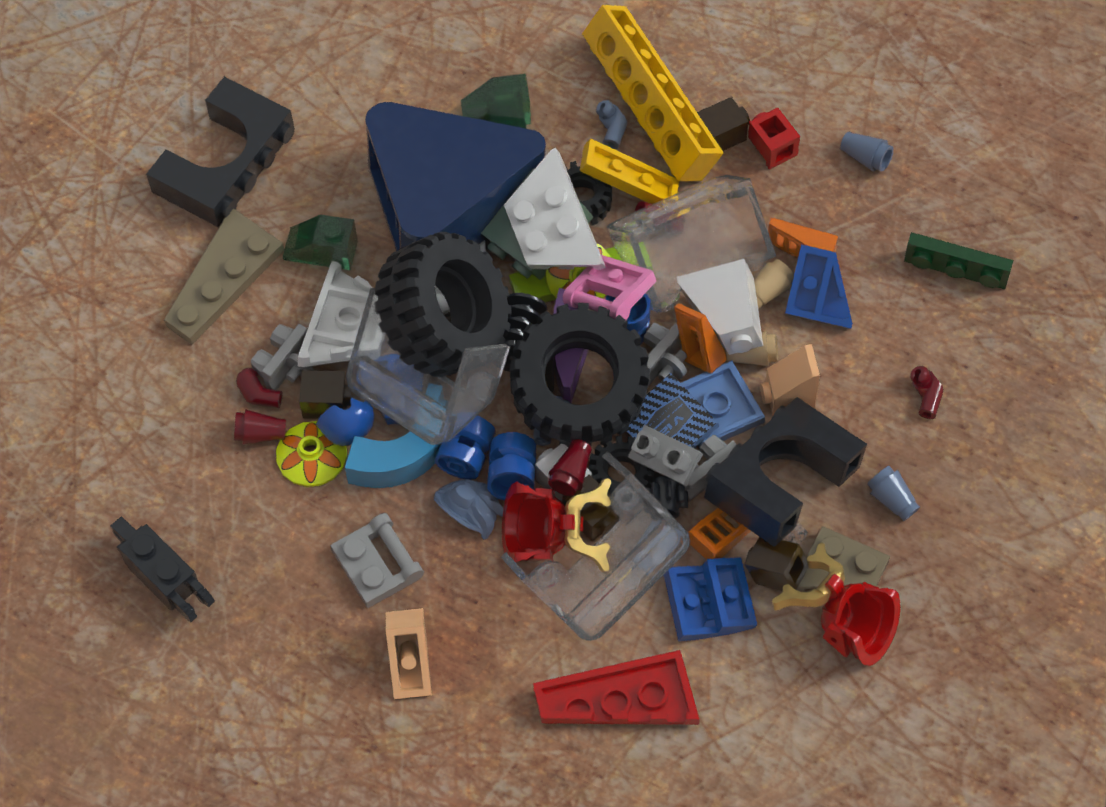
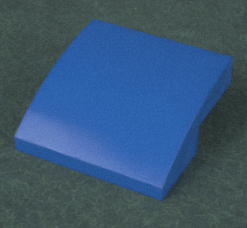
M741 557L707 559L701 566L668 567L663 573L678 642L734 634L753 629L757 626Z

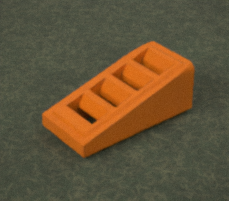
M776 218L770 219L767 242L797 259L801 244L836 252L838 236Z
M678 303L674 309L682 350L687 354L685 362L708 373L714 372L727 360L724 348L706 315Z
M717 508L688 531L687 542L706 560L723 558L751 530L738 521L736 522L740 526L735 528L725 519L728 514ZM719 523L730 534L725 536L715 526ZM710 532L719 542L715 544L706 534Z

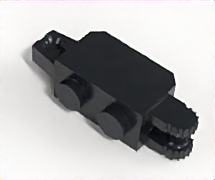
M121 516L110 525L113 534L121 542L117 546V550L120 552L124 563L168 609L173 611L176 608L185 619L192 622L197 618L194 608L189 603H186L185 599L193 593L207 607L215 602L212 595L198 581L195 571L147 524L140 526L136 530Z

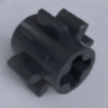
M666 476L654 478L651 483L652 488H643V505L646 506V512H652V516L657 520L662 516L668 520H674L680 516V508L689 507L688 491L685 490V486Z

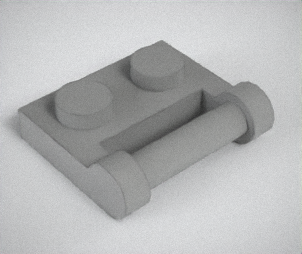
M387 513L377 515L369 524L330 545L332 553L367 609L411 585L424 575V570L420 564L412 560L392 528L393 522ZM379 536L382 538L401 568L398 574L394 576L391 574L371 540Z

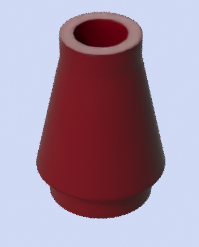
M245 409V413L236 412L234 441H243L242 445L285 440L286 419L275 418Z
M580 439L572 440L568 449L548 473L550 477L548 484L554 491L565 496H574L576 491L582 489L589 455L592 451V447L587 442Z

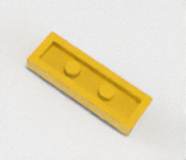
M590 138L583 147L580 172L645 202L671 210L676 206L679 181L675 177Z

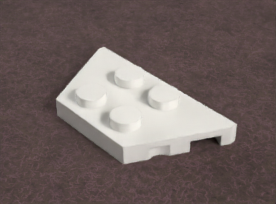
M554 148L504 204L525 261L531 269H548L550 267H558L559 269H574V267H593L595 270L604 269L606 266L560 152Z
M331 261L298 355V367H309L376 356L383 333L379 326L381 322L380 315L375 312L374 304L378 301V296L374 295L375 288L360 276H356L353 279L342 272V265L336 261Z

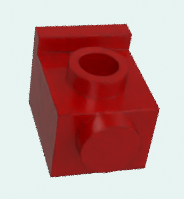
M778 107L769 112L759 113L749 122L748 138L766 160V166L769 170L798 155L800 135Z

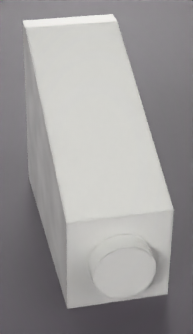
M745 259L677 277V283L688 303L695 311L706 315L721 345L729 355L744 353L750 349L763 346L754 277Z

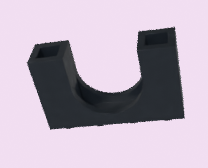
M225 76L206 98L205 102L210 120L234 131L247 141L239 157L226 165L210 168L198 166L165 149L146 173L152 193L216 227L221 225L225 217L227 218L233 209L236 210L239 200L245 193H249L253 189L257 177L264 168L271 166L277 151L283 144H287L291 140L295 131L290 109Z
M797 397L786 407L780 406L772 419L765 426L760 424L753 431L750 439L743 445L741 443L737 444L723 463H715L710 468L705 478V481L708 483L704 498L775 547L796 528L803 502L772 482L763 473L760 466L776 459L798 461L840 487L860 468L867 443Z

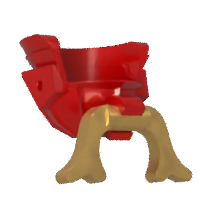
M609 478L603 479L596 489L573 496L567 501L566 505L555 497L553 489H532L528 485L525 486L518 482L513 483L507 492L502 516V545L507 562L514 564L519 561H553V555L562 550L566 544L571 551L593 560L601 572L608 571L609 564L606 554L610 549V545L603 543L598 546H589L582 541L580 532H583V517L580 516V513L585 503H596L602 507H607L611 504L607 495L611 480Z
M819 543L815 554L807 557V563L810 569L828 571L827 577L816 589L810 592H800L789 584L784 585L783 593L772 599L773 609L780 610L789 606L818 607L823 605L821 626L825 633L822 638L844 657L847 658L852 652L854 657L859 659L862 664L866 666L874 665L885 655L894 639L900 618L899 593L893 589H879V587L866 582L844 586L845 575L843 566L826 553L824 543Z

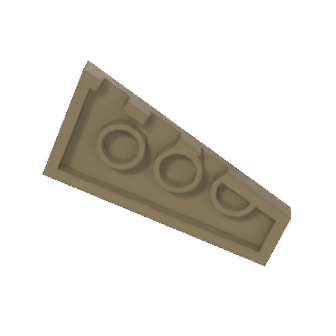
M233 209L227 218L225 217L164 319L166 327L193 345L284 251L283 243Z

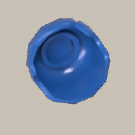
M351 398V407L347 410L335 405L329 407L316 422L317 427L329 441L339 446L351 445L354 436L364 438L371 430L374 422L373 407L367 400L361 402Z

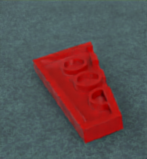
M681 650L533 683L534 695L542 724L699 725L700 721Z

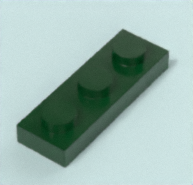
M913 232L910 234L904 262L911 263L920 269L929 268L946 273L953 278H965L980 282L983 286L989 288L998 287L1001 289H1006L1014 261Z

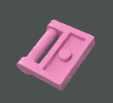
M601 255L606 268L595 270L593 267H586L565 289L563 302L573 308H578V303H588L589 309L598 312L599 306L610 309L609 316L613 319L620 315L627 320L630 315V309L656 283L654 272ZM593 290L616 299L612 302L587 294V292Z

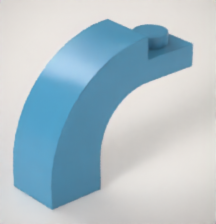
M429 385L419 420L406 435L390 441H377L354 436L345 465L348 484L369 488L394 487L418 478L433 467L440 444L444 439H447L448 421L446 420L449 412V402H445L443 387Z

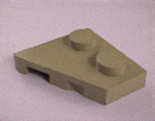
M822 526L808 556L815 554L817 545L824 543L826 553L843 566L845 575L844 586L866 582L877 587L890 560L889 555ZM808 567L797 591L804 592L805 589H816L829 572L823 569H810Z

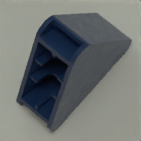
M383 102L374 105L368 110L365 117L368 168L396 251L437 232L456 233L466 237V240L470 239L476 242L478 245L484 240L486 242L487 239L481 234L529 172L535 169L545 158V139L539 132L531 129L393 102Z

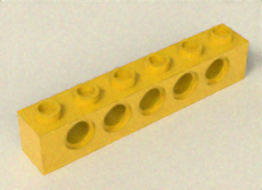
M602 5L582 32V35L590 45L591 51L597 56L605 68L606 74L620 91L622 99L629 105L637 117L638 123L652 140L654 148L661 154L669 166L671 174L678 181H702L724 152L627 7Z

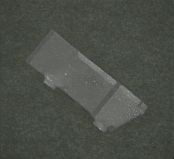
M370 288L346 372L349 389L364 401L367 400L370 405L427 443L437 445L450 442L493 401L510 346L497 344L465 348L455 382L446 376L433 377L429 374L425 375L413 369V364L410 366L405 364L399 358L401 354L398 351H393L388 345L389 338L385 332H381L379 326L381 322L380 315L375 312L374 304L378 301V296L374 295L375 288Z
M608 451L602 457L624 479L614 489L610 497L611 508L621 519L593 545L598 546L603 543L610 545V549L606 554L609 564L608 571L601 572L593 560L583 555L569 570L557 561L548 560L540 563L528 574L507 552L501 556L524 584L580 638L588 641L596 640L603 636L686 553L690 544L688 532L635 476Z

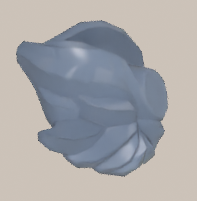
M470 479L458 480L441 487L434 494V501L448 515L467 528L479 532L484 540L491 534L497 515L503 516V507L499 504L498 498L489 492L487 484Z

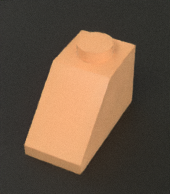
M812 344L804 345L767 368L766 379L764 383L760 384L763 403L770 404L772 416L780 406L786 407L797 397L815 409L820 373Z
M423 608L386 612V637L394 699L432 695Z

